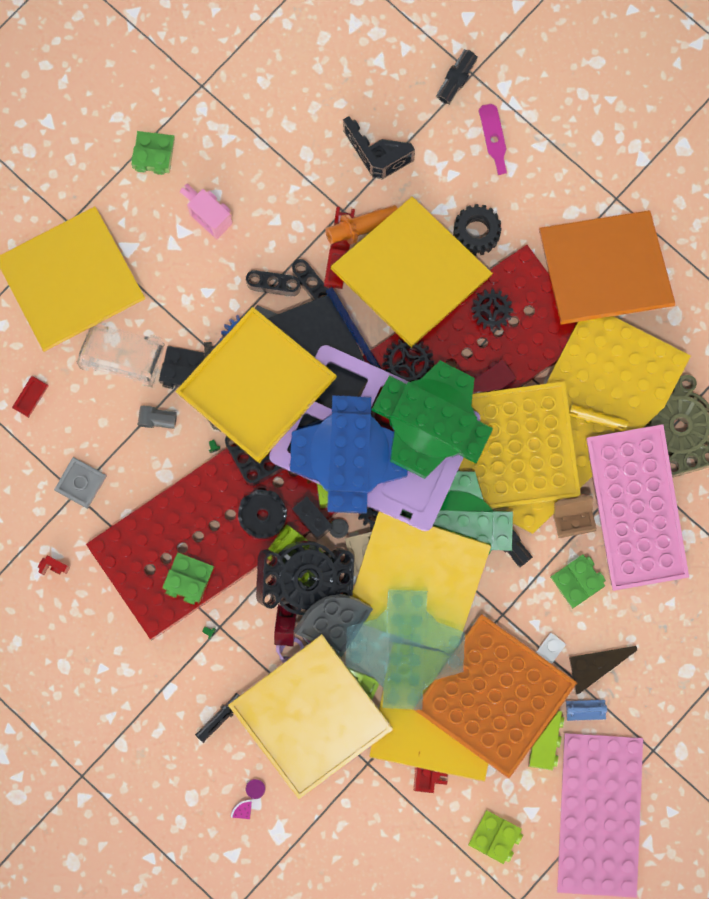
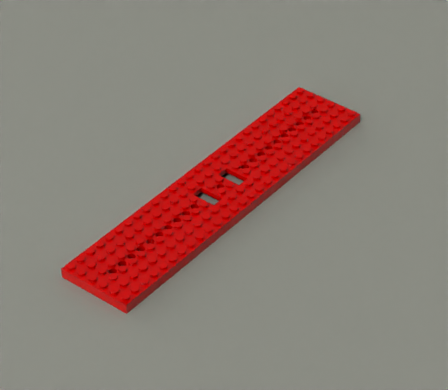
M525 245L491 268L492 276L416 343L418 345L421 341L424 342L422 349L428 346L429 351L427 353H433V357L430 358V360H434V365H430L432 368L439 361L446 363L448 360H454L457 363L456 369L473 377L479 372L484 373L489 370L487 367L494 361L500 362L503 360L516 377V381L506 388L513 389L524 386L558 362L578 322L561 324L550 275L528 245ZM492 289H494L495 294L502 291L501 296L508 295L506 301H512V305L509 308L513 309V313L509 315L512 318H517L519 324L516 327H512L509 325L508 320H506V327L501 324L502 337H495L493 331H490V327L483 330V324L481 323L477 326L478 319L472 318L475 313L471 312V309L476 307L473 305V301H479L477 295L484 296V290L488 294L491 293ZM489 299L482 302V304L489 302ZM492 303L489 310L491 311L493 317L495 310ZM526 307H531L534 309V314L532 316H527L524 314V309ZM504 315L498 316L496 321H499ZM396 333L362 357L366 363L385 370L389 368L382 366V363L387 361L383 359V356L389 355L386 349L394 350L391 344L394 342L398 346V339H401L403 343L405 341ZM485 339L488 342V346L480 348L477 345V341ZM469 349L472 352V357L469 359L464 358L461 354L462 351ZM407 350L412 356H421L414 350ZM401 351L393 358V366L402 360ZM405 358L404 365L407 364L408 367H410L411 369V364L414 362H409L407 358ZM424 361L415 366L416 376L423 370ZM396 371L403 377H409L406 371ZM383 386L379 389L378 395L380 394ZM375 412V420L379 425L394 431L392 426H390L389 419ZM226 448L86 543V546L152 641L256 570L260 551L268 549L281 533L280 531L277 535L268 539H257L248 535L243 530L238 519L240 502L245 496L259 489H266L267 491L277 493L287 510V519L284 527L289 525L304 537L310 531L293 513L292 508L306 496L327 520L339 513L327 512V508L320 509L317 483L311 481L310 484H307V480L300 475L292 477L288 473L289 470L285 469L258 485L250 486L245 482ZM241 455L238 458V462L244 464L248 461L249 457ZM268 462L264 466V469L267 471H272L275 468L272 462ZM254 471L247 475L249 480H255L258 477V474ZM281 478L284 484L282 487L276 488L273 486V480ZM232 510L236 513L234 520L229 521L225 518L227 511ZM260 510L257 513L258 519H267L268 512ZM211 522H219L220 528L218 531H211L209 529ZM195 533H203L204 539L201 542H195L193 540ZM180 543H185L188 546V550L180 554L214 566L201 602H195L194 605L183 601L184 597L177 595L175 598L165 594L166 590L163 589L168 572L172 568L177 553H179L177 546ZM164 554L171 555L172 560L169 564L161 562V557ZM148 565L155 566L156 571L153 575L145 573V568Z

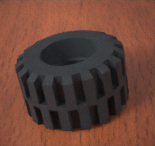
M474 204L472 208L471 205L467 206L466 210L462 209L460 211V215H457L454 223L453 236L472 252L474 256L477 253L484 255L486 251L488 253L492 251V248L496 247L501 235V220H498L499 216L497 213H493L494 210L492 208L486 209V205L479 207V204ZM472 222H481L486 225L489 232L483 238H474L467 233L466 227Z

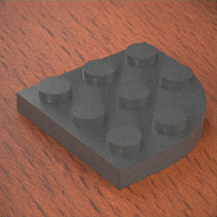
M337 594L327 596L314 603L306 611L294 632L311 642L323 634L338 656L342 657L373 608L349 595Z

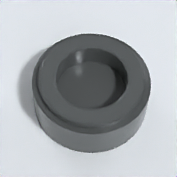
M335 519L330 523L333 528L330 530V534L334 538L340 539L347 535L348 524L346 521Z

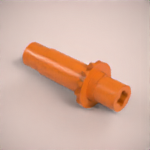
M396 205L354 218H351L350 215H342L339 224L325 229L326 237L330 244L342 240H347L349 244L357 243L358 236L374 230L398 208Z

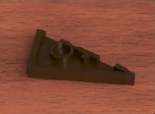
M637 646L569 657L572 677L577 682L574 687L576 695L583 692L635 653Z

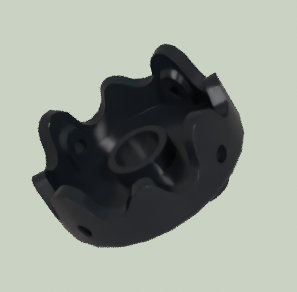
M256 490L241 500L238 519L241 527L248 535L257 539H268L274 537L283 529L287 519V510L277 493L267 490ZM260 510H266L268 517L265 520H260L257 517V513Z

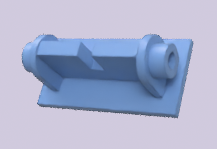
M605 700L566 701L567 721L606 720L607 705H605Z

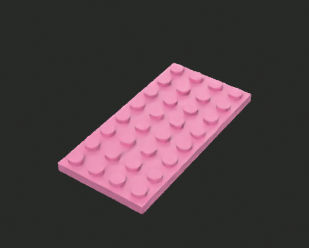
M663 424L586 438L612 590L688 578L689 573Z
M564 733L557 893L637 898L643 738Z

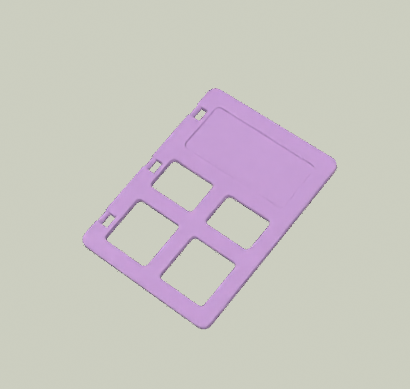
M328 345L320 347L315 357L325 366L328 363H333L366 378L368 382L361 397H371V407L379 389L384 386L389 375L405 384L408 383V381ZM314 402L304 414L324 421L332 414V409ZM474 411L475 416L478 417L477 420L480 421V415ZM303 415L273 447L269 455L270 461L273 464L289 471L291 454L287 449L291 442L292 431L297 430ZM460 455L447 457L426 479L408 471L406 478L378 484L368 494L367 506L419 530L429 531L436 520L464 457ZM311 480L317 484H320L319 481ZM402 509L413 514L411 520L400 515Z

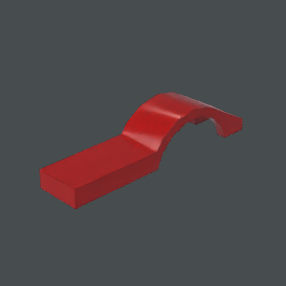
M336 207L334 225L339 224L342 215H350L351 218H354L355 209H351L350 214L340 212V207ZM347 240L331 244L324 287L343 289L344 281L331 270V266L349 251L350 244Z

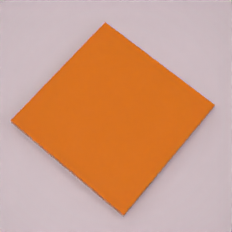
M650 210L539 228L561 324L675 306V299Z
M481 614L413 710L510 779L577 682Z

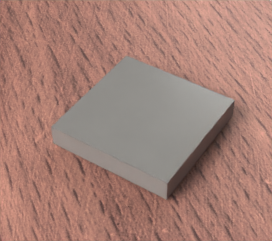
M73 457L54 491L88 509L107 475Z

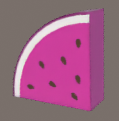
M244 800L238 803L232 810L230 818L250 819L252 800Z

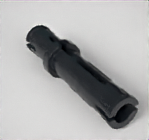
M235 693L225 705L222 704L220 706L221 709L195 734L202 743H205L229 717L233 716V711L228 704L240 696L238 693Z

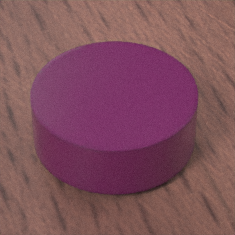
M253 779L247 783L246 793L250 798L259 799L265 794L266 788L262 781Z

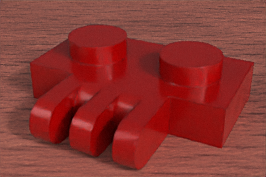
M415 767L413 791L434 793L435 784L447 785L448 781L440 780V776L448 777V774Z

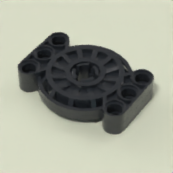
M306 540L286 546L279 554L269 549H264L258 554L256 600L259 604L269 609L275 608L279 604L289 612L304 615L314 603L327 596L343 592V595L353 597L354 556L350 551L343 548H336L332 552L326 546ZM319 547L322 548V549H323L324 551H326V552H323V553L320 552V551H319ZM345 554V559L340 562L341 555ZM272 555L271 562L267 564L268 556ZM308 571L309 579L307 580V582L302 584V582L299 581L298 578H302V576ZM344 573V578L339 581L340 575ZM271 575V580L266 583V577ZM270 594V600L265 602V597ZM289 603L292 605V609L288 608L285 604Z

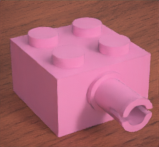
M187 183L184 185L186 188L182 187L180 193L190 201L187 204L190 216L217 240L232 225L230 209L223 203L220 205L216 201V196L211 191L206 192L202 189L197 193Z

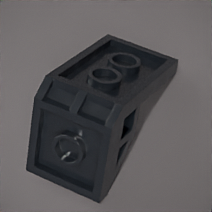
M350 116L343 119V132L373 178L383 180L414 161L415 149L411 143L381 139L369 146L370 143L365 135L362 136L359 132L360 127L357 121H352Z

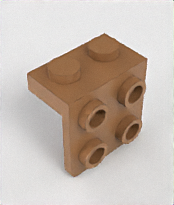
M580 495L570 500L564 498L554 504L553 518L558 538L596 531L597 528L592 512L593 496Z

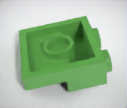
M137 131L131 162L132 168L142 173L146 171H154L158 175L170 173L175 136Z
M177 553L163 585V589L166 590L165 594L175 598L177 595L184 597L183 601L193 605L195 602L200 603L214 566Z
M584 554L550 577L572 609L605 587L604 582L606 580L600 572H595L593 569L594 562L589 556L585 557Z

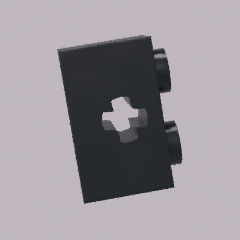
M307 496L292 508L293 513L317 541L333 529L330 522Z

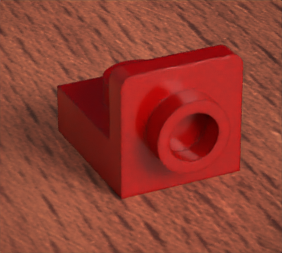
M48 555L46 558H42L38 565V573L45 575L49 566H51V571L59 575L61 572L67 574L70 569L69 566Z

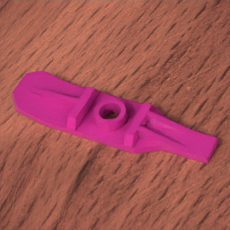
M493 104L482 105L478 112L488 154L495 161L497 174H507L504 161L506 144L497 106ZM497 137L498 141L493 143L491 138Z

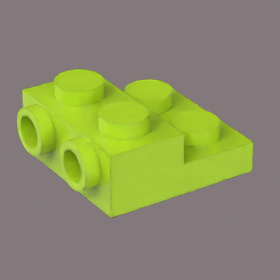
M486 810L468 846L501 864H504L505 861L509 863L514 854L511 851L514 844L518 845L523 837V834L520 833L522 829Z

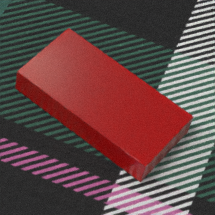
M31 376L13 404L12 409L29 418L49 387L48 384Z

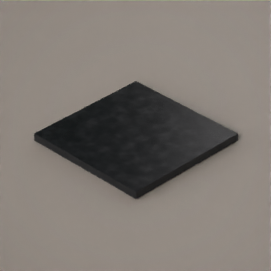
M336 292L268 318V320L314 357H316L320 347L328 345L364 361ZM328 363L326 367L336 374L337 378L315 402L332 409L333 395L356 397L367 382V379L338 365ZM304 414L298 428L319 419Z

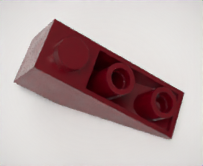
M503 360L500 362L494 361L487 367L489 370L484 373L479 372L473 376L475 378L473 394L504 390L516 381V377Z
M289 603L285 604L288 608L292 609V605ZM279 604L274 631V645L293 647L297 614L285 610Z

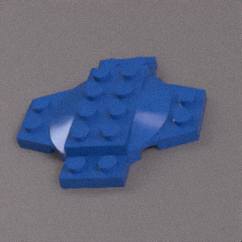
M333 395L332 414L321 424L292 431L290 472L319 481L322 488L328 492L327 512L367 514V496L378 484H384L408 476V470L390 462L394 431L381 427L371 417V397Z

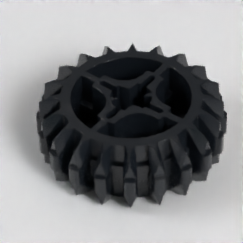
M398 339L399 345L397 346L393 342L391 346L394 350L387 348L386 352L389 355L383 356V359L387 361L383 362L382 366L389 367L384 371L408 382L420 380L432 369L430 365H434V360H430L433 357V353H427L429 351L428 346L422 349L424 344L422 341L418 345L415 344L410 347L406 342L403 343L401 339ZM407 350H414L421 356H412ZM401 351L402 360L393 366V358ZM405 358H407L409 362H414L411 364V369L410 367H408L407 364L404 365ZM424 361L423 370L416 376L415 366ZM396 371H406L409 377H403Z

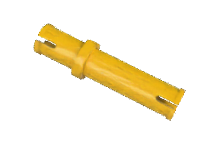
M572 404L569 413L570 416L585 420L586 423L593 422L620 431H625L628 420L594 411L590 407L587 409Z

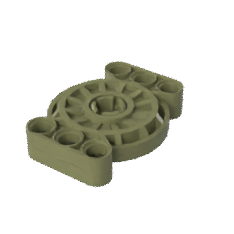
M691 375L680 376L665 407L649 424L643 427L663 424L668 455H670L669 461L670 464L672 463L677 466V472H671L672 478L709 468V461L705 459V454L709 453V404L701 396L693 393L697 381ZM688 381L691 384V389H685L682 382ZM678 419V421L687 424L686 431H677L674 428L675 420ZM688 458L693 459L696 463L695 467L688 466L686 460Z

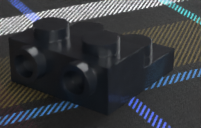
M167 346L159 377L160 384H163L162 387L173 389L174 386L180 387L202 363L205 353Z

